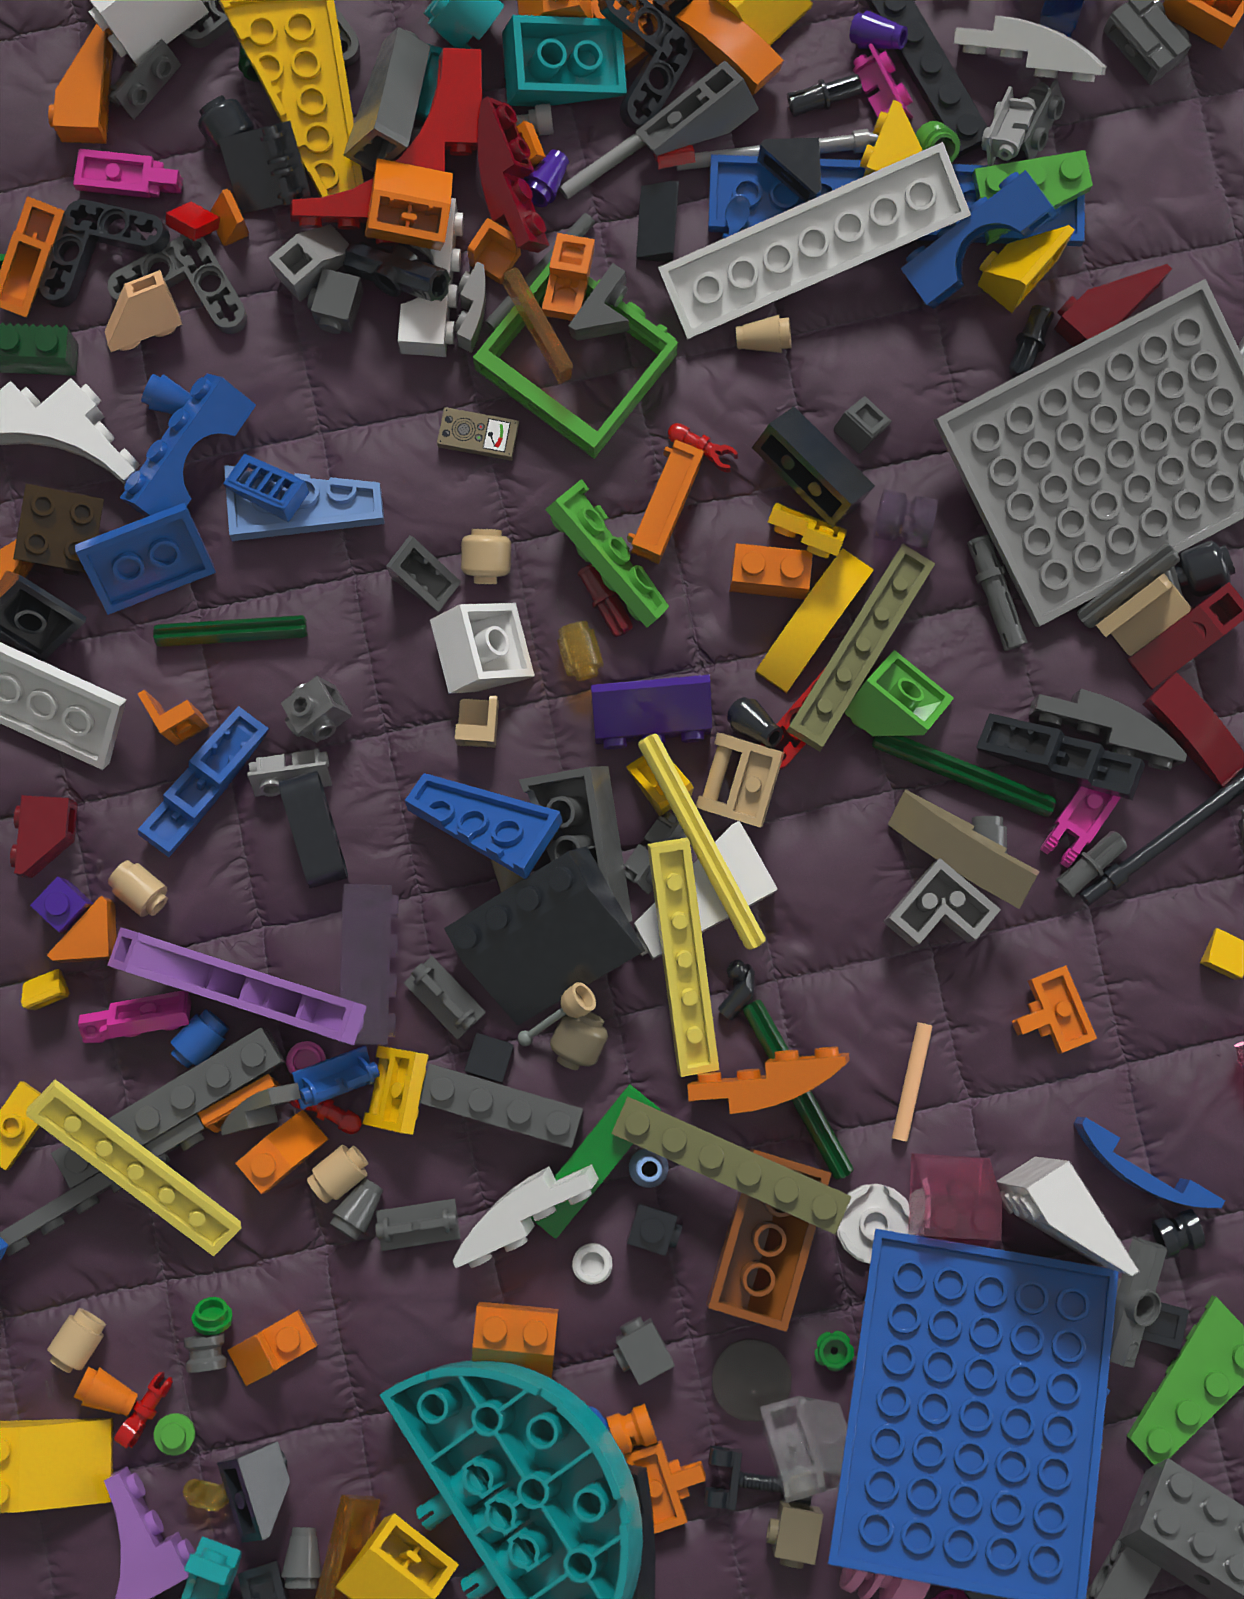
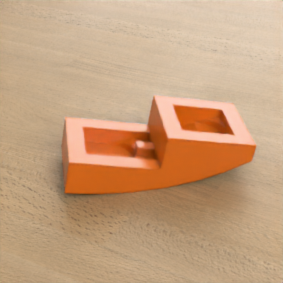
M557 233L549 266L550 276L542 306L543 316L572 321L583 306L591 271L595 239Z

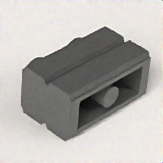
M1129 0L1112 12L1103 29L1149 85L1154 84L1167 72L1180 64L1192 46L1189 43V36L1186 30L1180 25L1174 26L1165 15V8L1160 0Z

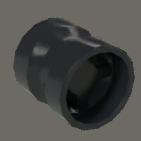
M1192 1209L1179 1212L1176 1218L1169 1220L1162 1217L1153 1220L1151 1223L1156 1243L1167 1248L1165 1259L1178 1256L1181 1250L1188 1248L1195 1251L1204 1248L1206 1245L1202 1226Z

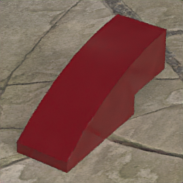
M1177 672L1170 676L1142 704L1169 730L1167 734L1175 740L1184 752L1220 788H1223L1244 767V751L1208 704Z

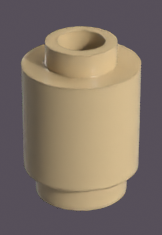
M129 860L124 861L113 871L108 879V885L113 888L112 893L140 917L148 914L151 916L156 915L167 903L168 898L165 896L167 886L139 863L133 864Z
M341 1145L312 1169L313 1174L307 1178L308 1184L323 1202L328 1203L332 1199L338 1200L367 1176L364 1167L368 1165V1162L355 1146L349 1149L345 1145Z
M78 1308L75 1315L68 1316L48 1347V1351L53 1355L50 1362L68 1373H71L73 1368L82 1370L104 1337L102 1331L106 1324L94 1314Z

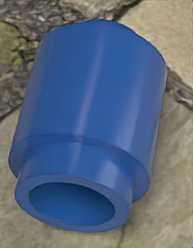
M206 1008L200 1015L196 1013L190 1019L189 1025H185L170 1041L175 1047L171 1054L187 1068H190L192 1064L197 1066L209 1059L226 1040L224 1035L228 1032L229 1027Z

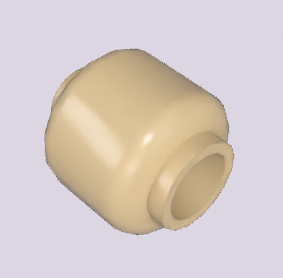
M471 529V535L465 536L461 542L462 572L466 575L474 576V583L497 584V577L505 576L511 570L510 539L502 536V530Z

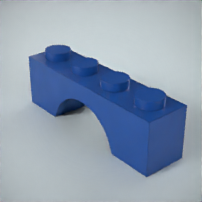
M1026 170L1021 174L1014 172L999 184L1001 190L991 198L983 197L970 206L971 216L964 218L958 224L955 222L942 228L937 233L938 239L927 248L925 246L917 248L906 258L908 263L901 270L927 306L935 309L964 286L962 277L963 258L969 246L979 236L990 230L1008 229L1027 237L1058 213Z
M206 373L204 377H201L194 383L190 390L191 396L186 404L171 416L168 422L169 428L163 437L155 441L148 449L146 454L147 460L139 471L134 472L127 479L124 486L125 491L120 499L144 517L184 502L187 506L191 501V497L184 484L183 468L190 449L200 439L208 435L220 433L235 436L256 407V404L223 377Z

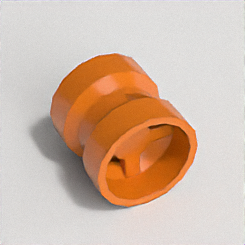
M645 1403L633 1407L631 1413L625 1416L616 1413L607 1417L611 1435L623 1455L631 1453L636 1445L648 1447L658 1443Z

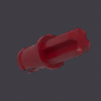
M592 564L582 568L577 575L583 581L594 601L591 604L593 609L598 608L612 635L618 637L629 632L633 628V624L618 599L619 595L604 584L601 574Z

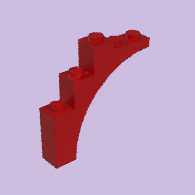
M443 48L439 56L437 87L429 115L418 136L395 162L445 172V149H450V154L454 156H469L473 154V150H478V119L482 100L481 49ZM374 178L350 190L329 196L292 199L290 221L299 222V227L321 228L322 222L337 223L339 229H360V223L367 224ZM367 237V239H376V245L395 246L399 244L397 242Z

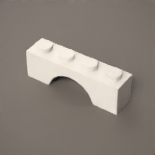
M451 198L446 239L441 251L410 245L424 253L433 265L447 269L451 280L448 286L449 293L441 302L437 300L431 302L417 297L412 301L401 304L398 344L401 354L446 357L447 344H454L455 321H449L450 308H457L458 285H452L453 272H460L461 249H456L455 245L456 236H463L464 213H458L456 198Z

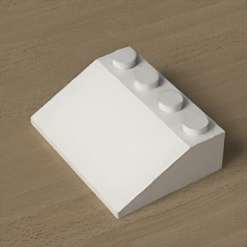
M1034 1157L996 1181L1001 1190L997 1193V1197L1009 1214L1014 1212L1016 1216L1094 1264L1130 1276L1139 1272L1069 1161Z

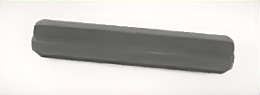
M1168 543L1162 545L1080 608L1077 615L1086 627L1093 628L1160 575L1180 561L1176 550Z

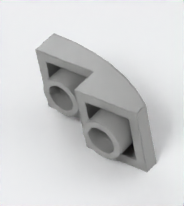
M479 262L475 264L471 273L468 271L464 273L457 292L461 293V308L465 310L459 315L454 331L458 332V347L471 353L482 328L486 307L484 265Z

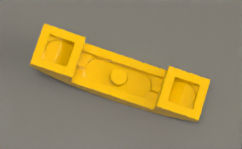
M842 549L790 619L755 672L787 694L874 569L845 549Z

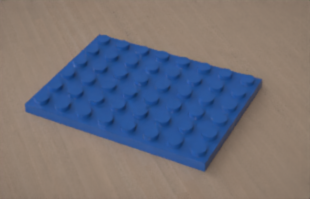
M875 1229L828 1565L1007 1599H1086L1118 1271L1081 1263Z

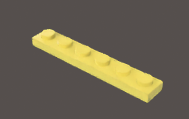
M680 838L647 844L678 1074L681 1077L717 1071L719 1070L690 840L688 838Z
M56 1079L27 1108L26 1116L212 1256H215L241 1229V1221Z

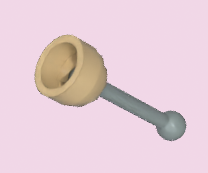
M580 982L566 989L561 997L560 1005L562 1008L530 1031H521L518 1035L519 1044L529 1046L533 1042V1037L566 1014L569 1017L578 1018L594 1010L596 999L592 991Z

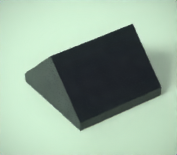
M6 571L0 580V638L29 656L45 661L86 622V616L19 574Z

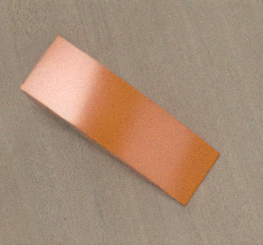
M693 0L675 16L674 20L717 66L725 60L745 80L752 96L780 71L784 60L753 29L717 1Z
M27 196L0 269V308L27 318L62 222L64 210Z

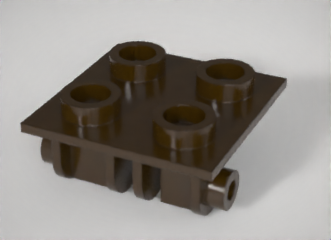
M26 483L13 559L61 568L63 573L68 575H79V572L86 573L76 553L75 545L98 536L104 499Z

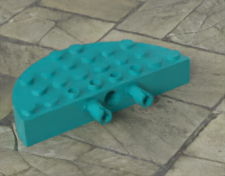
M472 1360L450 1363L430 1369L406 1379L380 1394L381 1399L440 1492L423 1505L417 1507L418 1519L434 1511V1514L421 1524L426 1529L433 1530L439 1523L451 1514H454L484 1562L482 1567L461 1580L463 1592L474 1584H479L476 1589L466 1595L468 1599H481L496 1586L500 1588L506 1599H632L641 1567L643 1546L639 1498L632 1474L615 1439L600 1418L575 1394L551 1378L525 1367L504 1362Z

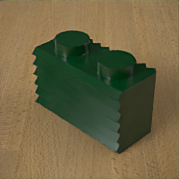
M2 322L0 324V373L76 375L79 344L65 325L60 328L56 324L52 328L49 324L46 327L42 324L36 327L33 323L29 327L26 323L23 326L19 323L15 326L9 323L6 326Z

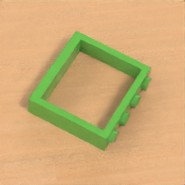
M549 262L473 356L474 367L477 372L595 459L677 356L678 342L675 340V337L667 332V327L661 324L655 326L647 320L643 310L632 302L626 304L621 301L617 307L610 306V308L629 320L630 330L627 332L658 356L600 429L596 431L499 358L543 304L550 276ZM589 277L585 301L600 280L596 282Z

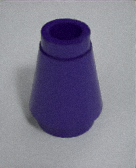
M868 10L864 14L857 13L854 16L850 26L849 37L851 43L857 44L859 49H870L868 45L871 43L876 49H903L908 37V28Z
M551 150L534 167V172L523 178L532 190L533 197L531 200L534 206L546 207L548 203L554 202L569 164V159L561 151Z

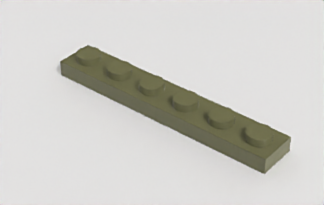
M901 545L786 730L788 733L820 752L935 565L934 562L908 546Z
M627 1097L611 1133L835 1235L852 1197L631 1097Z

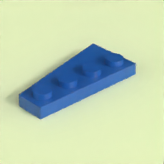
M423 773L405 799L409 812L524 879H527L563 822L560 811Z

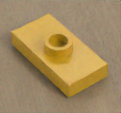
M24 1081L19 1082L0 1109V1167L4 1170H9L40 1127V1125L26 1116L27 1108L41 1093Z

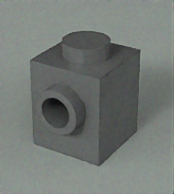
M323 268L318 287H312L308 297V309L311 310L315 324H318L319 328L334 334H339L341 330L352 333L364 292L360 277Z
M641 1316L620 1327L622 1334L616 1337L619 1347L614 1349L613 1352L623 1372L631 1369L639 1386L675 1366L674 1360L652 1318L643 1322Z

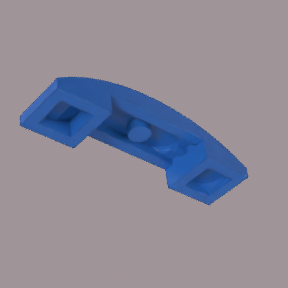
M1077 1117L1073 1124L1078 1134L1094 1156L1112 1173L1129 1185L1151 1196L1173 1203L1202 1208L1223 1207L1224 1199L1192 1180L1180 1178L1175 1188H1172L1117 1155L1113 1151L1120 1137L1090 1119Z

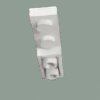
M995 16L993 31L970 28H956L954 44H963V52L985 54L986 47L1001 48L1000 56L1022 58L1023 51H1028L1026 67L1035 68L1034 76L1057 78L1058 71L1073 72L1072 80L1094 82L1095 75H1105L1106 66L1093 53L1073 39L1041 24L1018 18Z
M592 1164L557 1181L550 1167H547L512 1188L488 1210L466 1237L453 1259L455 1267L458 1268L469 1263L470 1268H474L492 1258L491 1252L504 1247L505 1251L509 1252L522 1246L528 1241L526 1236L535 1226L530 1216L533 1217L534 1221H538L556 1211L555 1205L568 1200L570 1205L592 1195L590 1189L594 1187L599 1179Z

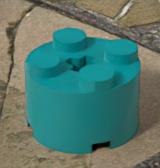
M433 0L425 10L424 15L429 18L427 24L454 48L471 49L466 42H469L472 36L479 40L495 21L505 5L499 0Z

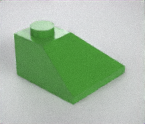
M894 650L859 689L844 713L851 718L857 727L864 729L872 736L925 735L954 698Z

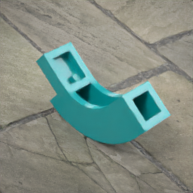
M202 1536L196 1552L190 1554L184 1571L189 1572V1576L181 1599H228L238 1571L242 1552Z

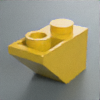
M893 100L888 113L880 112L873 130V134L879 135L875 146L867 145L860 162V167L865 168L864 176H867L923 150L900 102Z

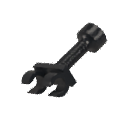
M710 1446L709 1464L732 1467L729 1490L705 1487L703 1502L705 1506L736 1510L738 1489L742 1487L749 1490L750 1488L757 1491L763 1490L764 1492L788 1493L793 1498V1504L811 1505L814 1480L812 1472L797 1471L796 1475L789 1480L788 1478L784 1479V1477H781V1479L780 1477L776 1478V1476L772 1478V1476L768 1477V1475L764 1477L763 1474L760 1476V1474L756 1475V1473L752 1475V1473L748 1474V1472H745L744 1474L740 1470L742 1449Z

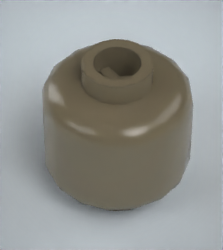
M592 1012L578 1018L569 1017L567 1014L560 1018L550 1040L551 1049L558 1055L557 1062L572 1070H578L580 1066L596 1064L608 1039L607 1030L603 1026L604 1020Z

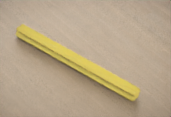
M657 734L647 736L638 743L642 754L686 837L690 840L696 856L745 948L749 950L757 948L765 942L763 932L661 739Z

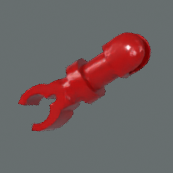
M674 423L668 429L670 441L674 443L675 440L703 450V456L712 461L716 468L723 472H731L730 465L723 464L720 461V456L730 454L734 459H738V453L733 447L713 444L710 442V437L706 435L700 437L690 432V428L680 423Z
M332 1098L304 1109H300L298 1100L289 1102V1104L297 1109L316 1112V1118L324 1121L325 1118L338 1125V1129L347 1134L357 1133L362 1125V1120L357 1114L350 1110L346 1112L334 1105L335 1100Z
M159 1372L153 1377L147 1386L148 1391L142 1400H136L132 1408L135 1411L117 1431L113 1440L124 1448L128 1446L133 1448L143 1433L147 1420H153L157 1414L156 1406L161 1398H165L173 1384L171 1377L161 1387L159 1386L165 1376V1372Z

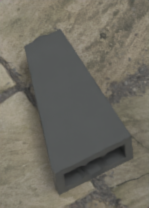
M397 27L382 42L343 156L372 172H375L377 158L392 161L408 147L431 47L420 40L415 33Z

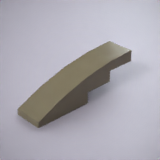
M908 790L903 792L888 823L889 826L936 860L942 859L961 876L1018 909L1023 905L1040 872L1006 854V847L973 831L974 825Z

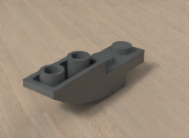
M1080 689L1072 696L1071 702L1039 694L1032 700L1029 716L1039 718V724L1054 728H1060L1062 724L1076 727L1078 734L1089 737H1098L1099 733L1103 734L1101 745L1104 750L1149 761V767L1165 771L1171 770L1172 767H1177L1186 760L1187 754L1158 725L1130 707L1101 694Z

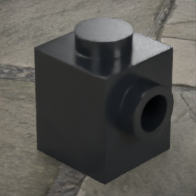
M638 1202L626 1241L627 1244L666 1256L668 1247L676 1249L682 1225L676 1224L678 1216L675 1213Z

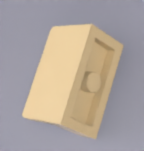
M1162 574L1096 626L1105 637L1112 634L1129 656H1132L1191 611V606L1168 577Z

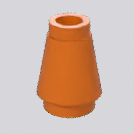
M88 1367L74 1398L82 1401L81 1406L128 1416L138 1393L131 1391L129 1387L99 1367L97 1371Z

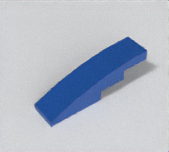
M238 706L189 760V767L163 795V802L138 828V835L167 857H170L243 768L269 732V728Z

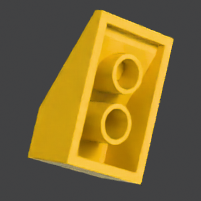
M113 1418L0 1421V1513L27 1512L112 1502L104 1480L113 1474Z

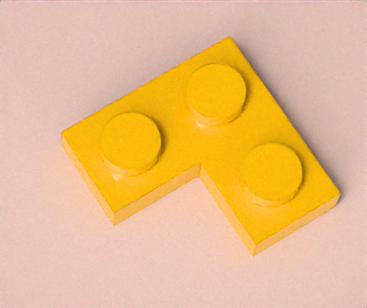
M775 503L768 519V523L775 525L774 531L791 538H795L796 533L802 535L801 542L808 545L807 551L824 558H828L830 554L838 556L847 531L838 526L832 528L823 520L779 503Z

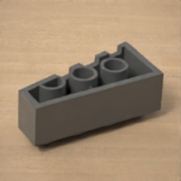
M590 766L519 779L522 790L528 794L531 803L554 809L561 813L563 822L549 842V847H546L551 862L568 851L587 846L628 921H633L608 766Z

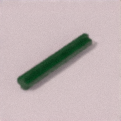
M297 615L157 624L153 629V638L155 644L159 647L304 638L307 636V621L304 616Z

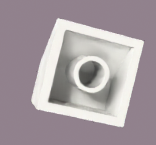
M516 603L459 604L430 619L449 694L478 692L535 676Z

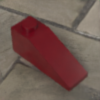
M1164 264L1088 289L1078 300L1072 296L1057 312L1061 318L1054 330L1073 347L1125 321L1164 282L1172 268L1168 264Z

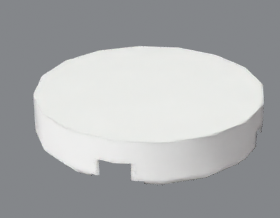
M867 1184L848 1192V1195L852 1197L836 1235L843 1249L856 1260L870 1264L875 1229L914 1235V1212L907 1199L895 1189L881 1184Z

